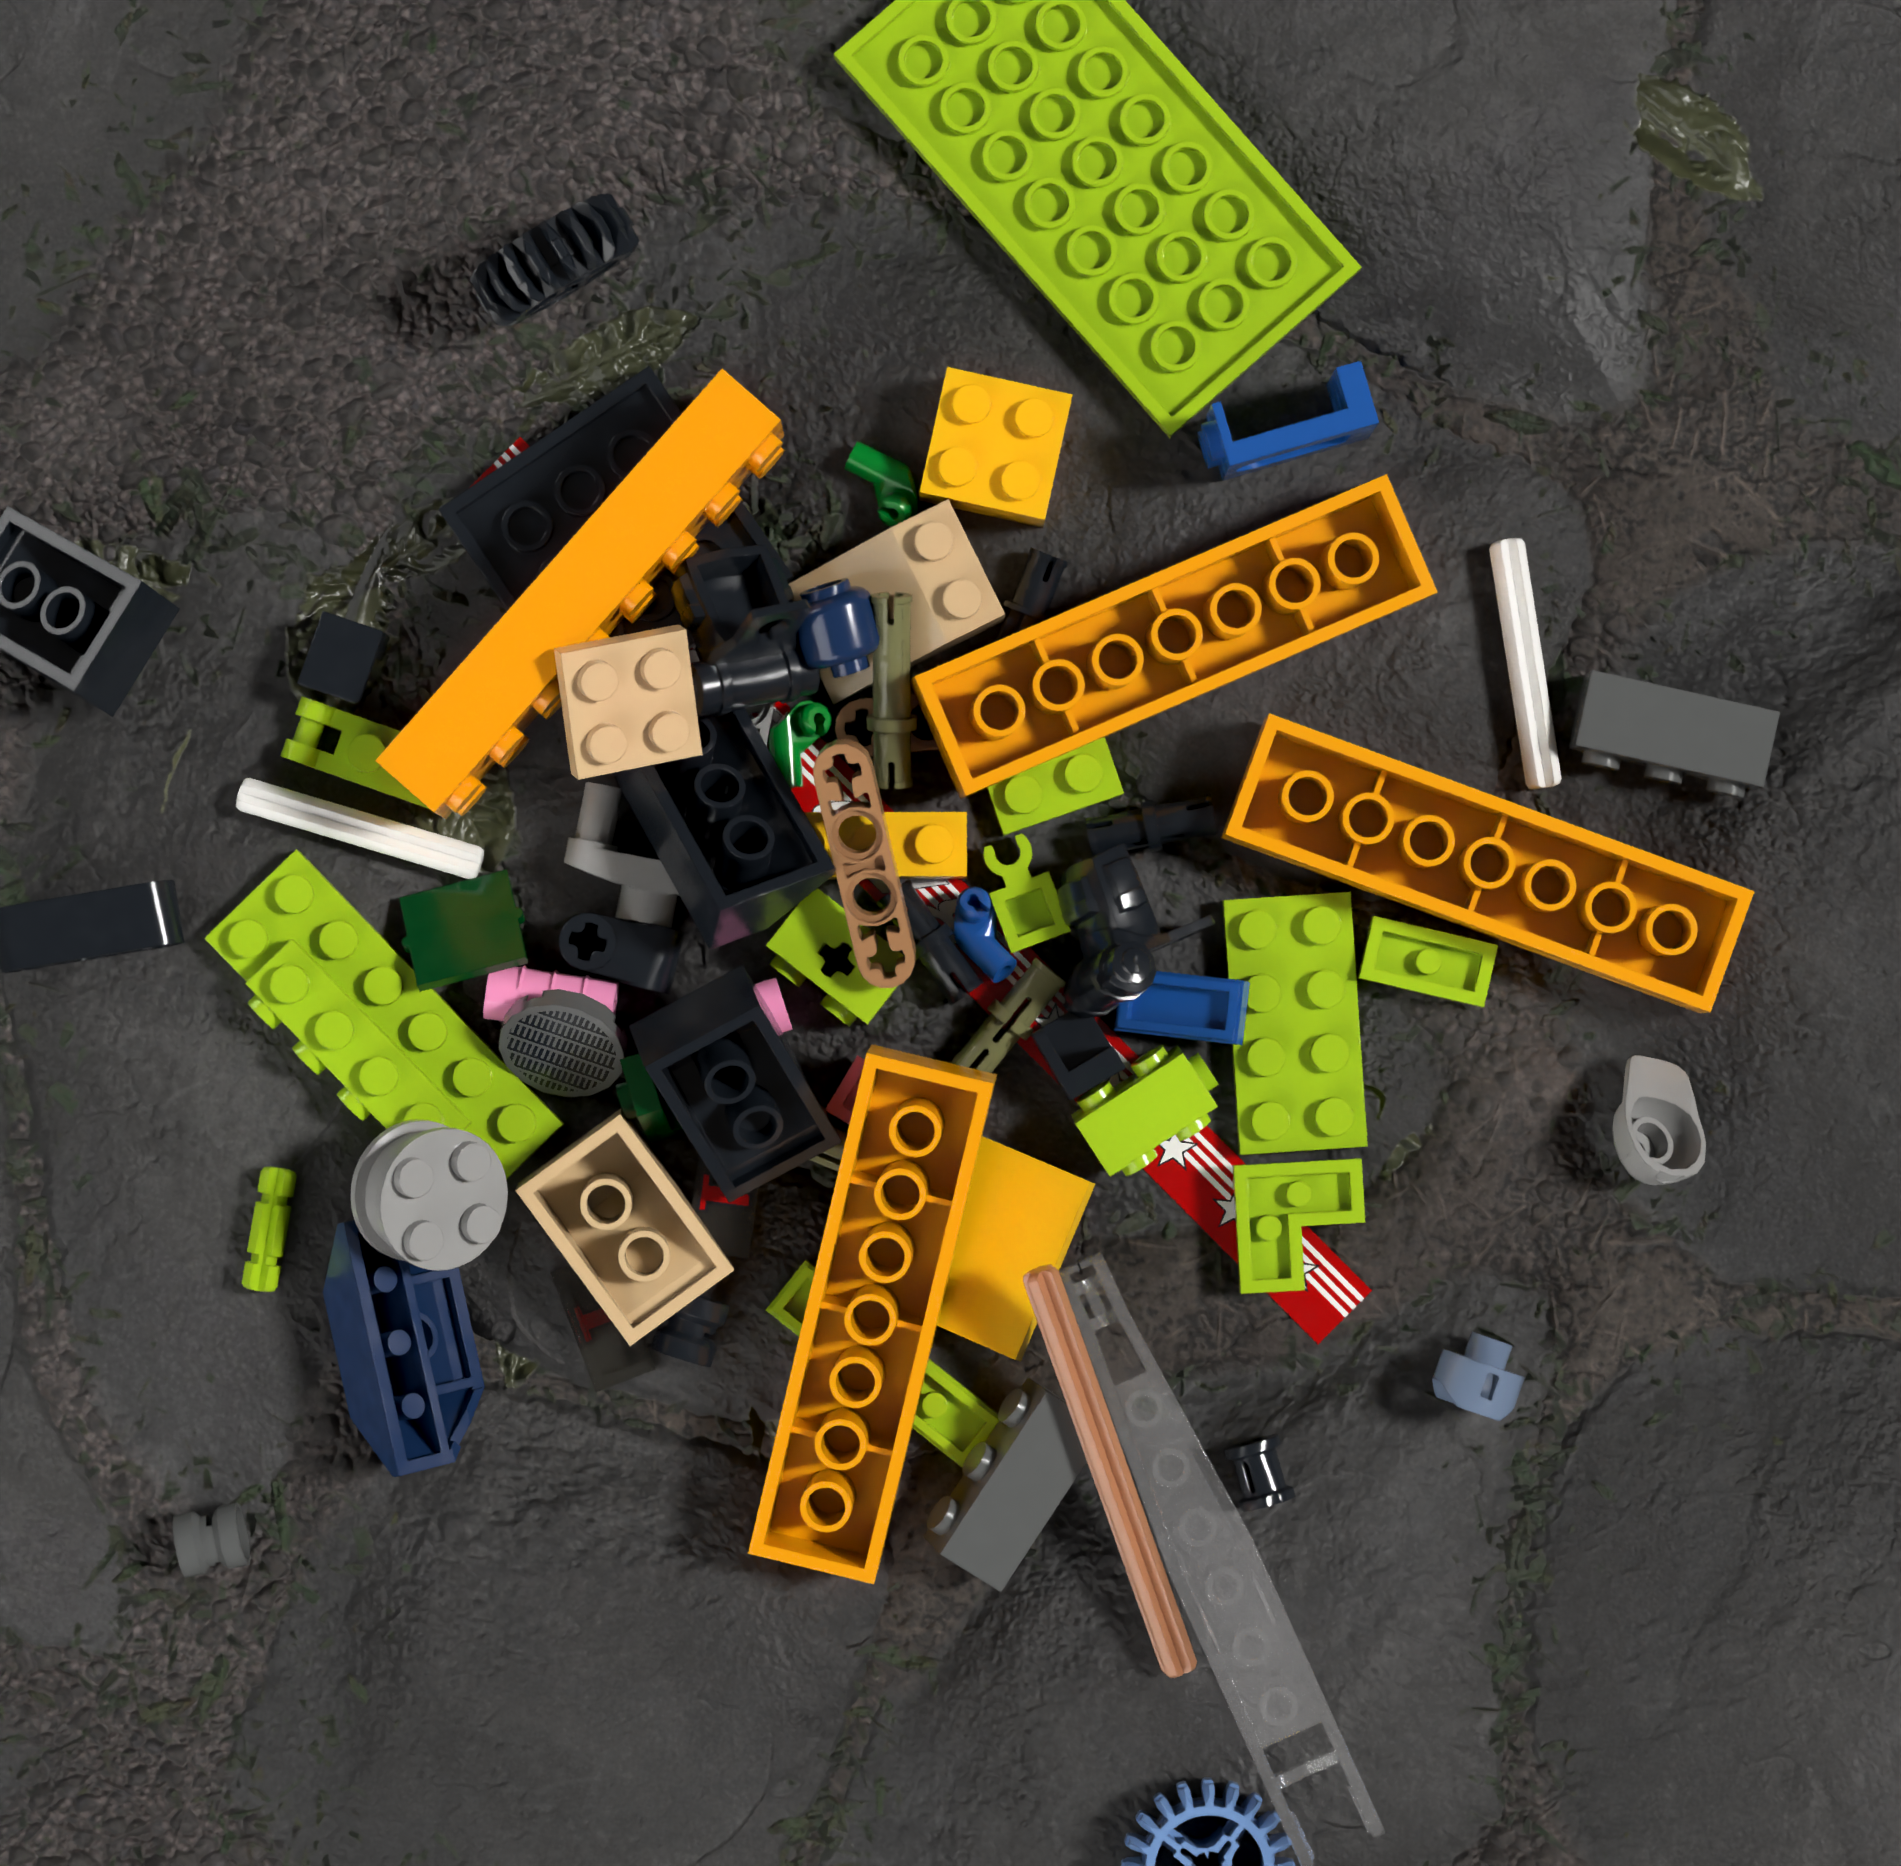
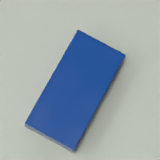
M1157 971L1153 984L1143 994L1133 1001L1119 1003L1114 1030L1243 1045L1250 982Z

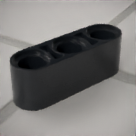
M174 880L147 882L0 907L1 973L27 971L185 943Z

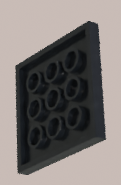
M650 366L438 509L507 611L682 414ZM742 500L719 527H716L709 521L695 537L697 539L696 543L700 548L694 556L725 548L765 544L771 557L778 559L787 582L794 579L792 573ZM668 569L652 585L657 597L647 610L634 623H631L624 617L609 634L610 637L678 624L683 627L671 593L674 575ZM687 631L688 647L691 649L695 646L690 631Z

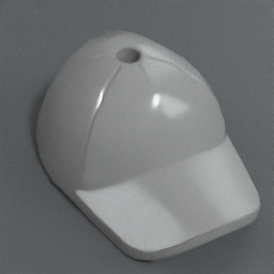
M1634 1055L1627 1060L1625 1066L1623 1100L1614 1114L1612 1136L1620 1162L1634 1179L1644 1184L1667 1185L1680 1182L1697 1174L1705 1163L1706 1141L1693 1090L1686 1072L1679 1066L1667 1061Z

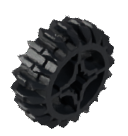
M611 194L591 196L585 201L578 202L572 207L559 212L550 219L542 221L538 226L504 245L501 250L479 264L470 278V282L477 292L475 297L485 313L490 314L496 325L512 326L513 324H518L550 308L579 289L586 287L589 283L603 276L607 271L619 265L622 260L629 257L635 251L640 241L632 227L634 224L623 206L620 207Z

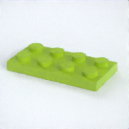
M1351 892L1223 900L1227 979L1250 982L1243 1045L1232 1044L1239 1155L1368 1147Z

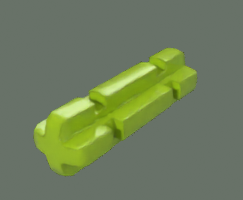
M268 1166L261 1170L257 1192L262 1193L261 1201L255 1202L247 1252L252 1253L251 1261H245L242 1277L243 1287L249 1290L273 1292L278 1287L281 1266L276 1265L277 1258L283 1257L291 1206H287L288 1197L291 1198L294 1195L297 1177L296 1173L290 1169Z

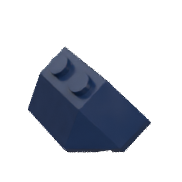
M355 1220L338 1223L323 1296L350 1418L392 1477H399L453 1463L457 1459L461 1449L459 1444L472 1421L485 1388L459 1267L441 1271L428 1270L406 1261L389 1257L377 1251L365 1240Z

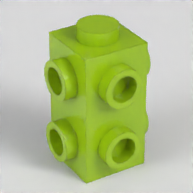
M1160 1045L1148 1051L1131 1064L1134 1074L1114 1087L1109 1080L1104 1081L1091 1088L1077 1100L1081 1109L1071 1114L1110 1177L1120 1170L1123 1171L1125 1176L1138 1172L1158 1156L1154 1150L1155 1147L1176 1135L1179 1141H1183L1201 1131L1211 1122V1118L1207 1113L1218 1106L1209 1091L1219 1084L1199 1053L1187 1059L1178 1045L1168 1052L1163 1045Z

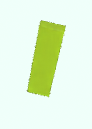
M807 1259L766 1308L767 1312L798 1337L800 1336L816 1268ZM929 1358L913 1429L963 1468V1464L970 1451L978 1443L985 1442L999 1422L998 1413Z

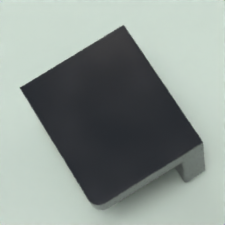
M322 611L298 684L315 692L320 691L352 703H359L362 700L375 659L382 661L390 636L381 630Z
M1067 1012L1031 1034L1034 1043L1069 1101L1126 1068L1114 1047L1109 1044L1094 1017L1082 1019Z

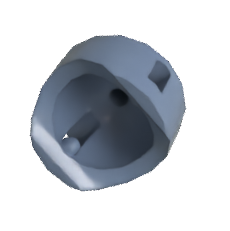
M1471 1332L1464 1355L1442 1349L1432 1378L1436 1397L1454 1403L1459 1408L1497 1421L1504 1419L1515 1408L1525 1379L1521 1375L1505 1370L1512 1345Z

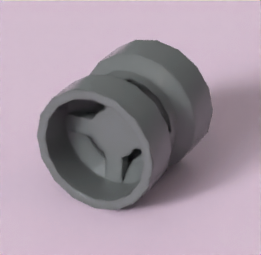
M239 1503L217 1507L212 1517L208 1515L200 1516L195 1511L173 1516L172 1524L176 1555L181 1572L185 1578L205 1574L210 1566L217 1565V1562H221L228 1569L250 1565L249 1537Z

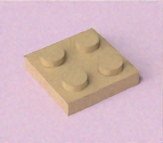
M672 625L554 648L570 770L575 778L580 780L702 755L687 631L681 625Z

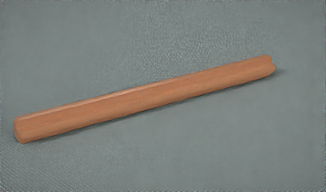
M1051 1264L1039 1266L1024 1274L1023 1283L1160 1668L1169 1678L1180 1677L1196 1668V1656L1060 1272Z

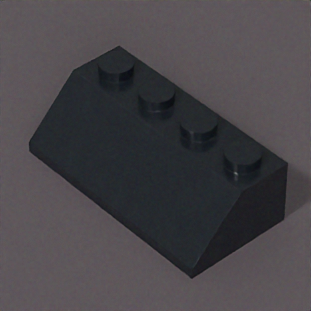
M745 708L731 711L727 715L719 717L712 715L698 717L702 755L613 773L710 950L767 929L832 877L836 869Z

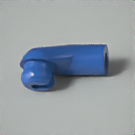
M980 887L966 888L958 895L954 917L955 942L994 983L1001 982L1013 972L1017 960L997 941V915L987 891Z

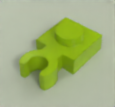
M1022 833L1015 836L1016 844L1020 850V857L1014 864L1004 865L996 859L992 845L984 847L983 851L987 868L994 875L1001 877L1005 884V888L991 892L989 896L1011 954L1071 932L1069 925H1066L1062 918L1058 895L1049 871L1031 878L1028 866L1032 859V847L1027 837Z

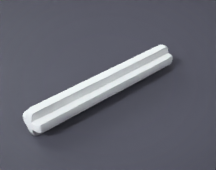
M1520 538L1498 540L1491 544L1489 551L1525 782L1529 789L1553 787L1558 785L1562 778L1525 542Z
M252 778L244 779L239 788L236 808L245 813L467 879L477 877L483 862L484 850L477 845Z

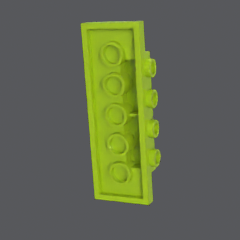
M296 849L204 938L246 981L245 984L255 993L247 1002L253 1011L272 1029H275L283 1022L299 1039L292 1047L295 1054L317 1075H320L327 1068L344 1085L336 1095L360 1120L364 1121L372 1114L386 1129L404 1121L429 1120L450 1128L470 1132L484 1140L494 1150L503 1166L506 1180L564 1125L560 1118L526 1083L522 1082L505 1065V1062L434 989L419 991L414 968L299 850Z

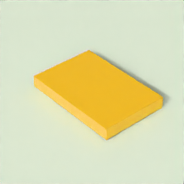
M982 1136L937 1326L1014 1360L1021 1361L1037 1325V1320L1023 1283V1276L1028 1271L1047 1264H1051L1057 1270H1060L1095 1183Z

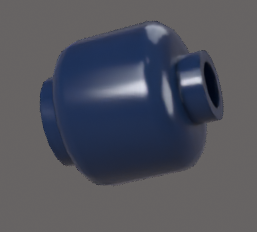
M842 578L815 586L800 593L801 599H806L811 608L796 633L807 664L816 669L830 667L834 678L847 676L870 667L867 655L876 651L880 640L868 590L860 586H851L848 578Z

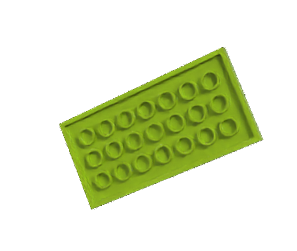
M894 0L834 53L836 62L1169 438L1344 286L1362 268L1126 0Z

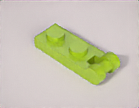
M301 696L295 715L300 716L293 740L286 738L280 757L429 809L375 761L401 731ZM324 726L342 731L334 755L316 749Z

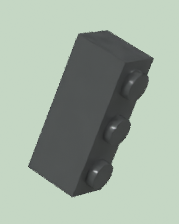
M1591 670L1583 677L1568 749L1583 752L1581 763L1589 766L1619 771L1620 763L1624 761L1646 766L1644 777L1648 779L1681 785L1683 775L1708 780L1706 787L1708 792L1733 798H1744L1745 789L1756 790L1764 787L1780 712Z
M1030 1377L1026 1379L1021 1388L1012 1390L1004 1399L998 1412L999 1422L987 1440L978 1443L970 1451L963 1464L962 1478L951 1495L942 1497L933 1507L927 1520L928 1530L923 1536L940 1555L1002 1592L1087 1462L1066 1401Z

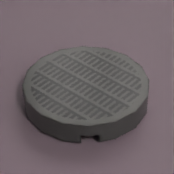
M561 989L545 990L542 993V997L532 998L528 1001V995L515 1001L504 1016L500 1030L499 1050L505 1065L522 1082L543 1093L563 1097L590 1096L610 1087L622 1073L623 1069L620 1059L626 1058L629 1039L625 1029L621 1032L620 1028L614 1023L616 1015L606 1005L585 994Z

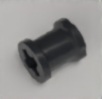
M1278 1434L1254 1438L1223 1449L1226 1459L1234 1462L1243 1498L1238 1501L1241 1511L1247 1512L1266 1508L1296 1497L1294 1488L1286 1485L1276 1451V1448L1281 1444Z

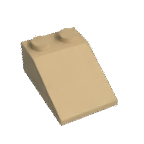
M949 499L883 531L788 584L791 586L794 601L802 600L800 593L805 590L842 578H848L851 586L865 588L870 595L889 592L890 619H894L895 592L911 594L910 667L1003 622L1005 619V612ZM873 653L867 655L870 667L847 676L834 678L830 667L819 669L820 678L833 705L873 686Z
M622 1108L524 1178L516 1187L515 1191L630 1346L735 1270L659 1158L634 1124L626 1120Z

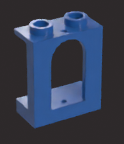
M1357 361L1337 367L1327 382L1326 387L1333 407V413L1237 441L1232 440L1221 401L1211 404L1205 418V423L1201 424L1202 431L1198 432L1199 444L1207 468L1210 469L1218 466L1222 481L1368 439L1379 424L1362 362Z

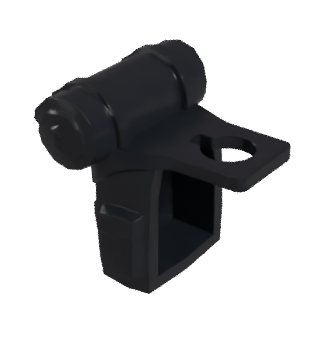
M765 544L725 548L686 558L679 565L672 580L671 593L680 615V621L686 631H690L696 645L695 651L699 662L691 664L698 717L708 715L719 717L727 715L734 710L774 702L789 703L797 700L799 697L812 695L818 691L820 684L819 669L812 668L807 664L801 647L797 643L796 635L811 608L806 599L794 601L791 586L788 585L778 559L771 557Z
M1124 843L1070 866L1059 877L1061 888L1058 889L1057 895L1065 924L1074 926L1076 929L1084 960L1071 970L1070 975L1067 976V984L1064 987L1063 993L1066 1001L1063 1006L1069 1013L1083 1019L1105 1016L1116 1008L1119 1003L1135 1000L1153 984L1157 971L1152 952L1189 938L1214 925L1215 922L1212 915L1161 934L1137 870Z

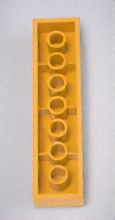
M722 368L375 761L437 815L447 819L453 811L460 816L467 813L487 789L480 782L485 774L496 762L503 768L507 767L527 745L530 739L523 734V731L538 714H541L548 720L562 706L554 648L610 638L609 634L624 617L631 623H634L647 610L657 597L652 585L667 569L675 575L679 565L686 558L693 557L700 546L696 543L697 539L695 537L709 521L716 527H719L731 515L742 500L738 495L740 493L738 488L751 473L761 479L783 455L785 450L781 447L783 444L781 439L784 437L781 419Z
M1387 474L916 675L911 680V686L959 798L962 799L1420 602L1438 592Z
M1270 713L1264 718L1221 836L1222 839L1697 1013H1710L1754 894L1753 890Z
M873 1044L868 1049L748 1554L874 1584L883 1554L997 1074Z

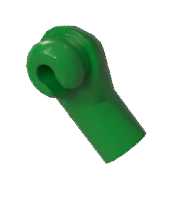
M857 441L844 470L873 483L879 507L877 510L878 517L882 523L888 527H893L917 515L919 499L910 468L905 463Z
M806 700L793 705L769 730V751L790 788L803 787L801 754L820 736L826 734L831 726L830 712L821 703Z

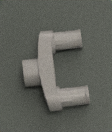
M586 782L575 838L568 837L564 863L590 875L621 885L615 918L672 928L677 897L680 895L662 862L656 859L619 853L618 846L613 845L622 794L621 788Z

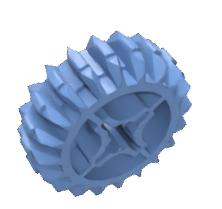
M1211 1777L1202 1778V1797L1198 1798L1191 1797L1186 1781L1178 1782L1176 1789L1181 1802L1174 1806H1171L1168 1798L1162 1792L1155 1794L1153 1799L1162 1815L1156 1819L1148 1812L1139 1810L1135 1818L1138 1824L1148 1831L1147 1836L1127 1833L1124 1839L1125 1845L1134 1851L1140 1852L1141 1857H1127L1121 1860V1866H1155L1158 1850L1162 1844L1172 1851L1173 1856L1184 1866H1196L1190 1853L1197 1857L1204 1852L1207 1859L1209 1852L1219 1853L1217 1858L1219 1865L1232 1866V1858L1239 1847L1238 1840L1247 1830L1258 1844L1260 1866H1295L1293 1859L1274 1856L1275 1853L1291 1846L1292 1842L1288 1833L1267 1835L1280 1822L1278 1813L1275 1810H1271L1256 1819L1254 1815L1261 1806V1796L1256 1792H1252L1246 1797L1241 1806L1236 1804L1239 1796V1785L1234 1781H1229L1226 1784L1222 1798L1214 1797L1215 1787ZM1199 1816H1220L1229 1819L1224 1826L1220 1825L1212 1835L1203 1839L1193 1838L1182 1831L1179 1833L1174 1829L1181 1823Z

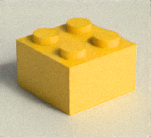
M947 367L920 487V501L939 504L949 499L952 507L955 509L1043 528L1073 394Z

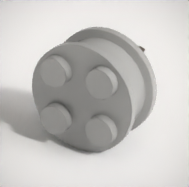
M409 1120L387 1128L367 1146L353 1174L350 1200L355 1223L362 1236L373 1248L384 1255L406 1261L417 1267L441 1271L454 1269L472 1261L497 1237L506 1212L508 1188L503 1166L494 1150L484 1140L470 1132L450 1128L434 1121Z

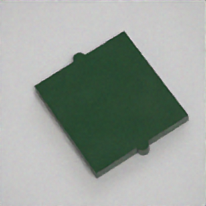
M507 869L399 898L407 934L402 939V945L404 950L411 954L416 983L420 992L528 963L520 924L525 921V916L522 909L516 907Z

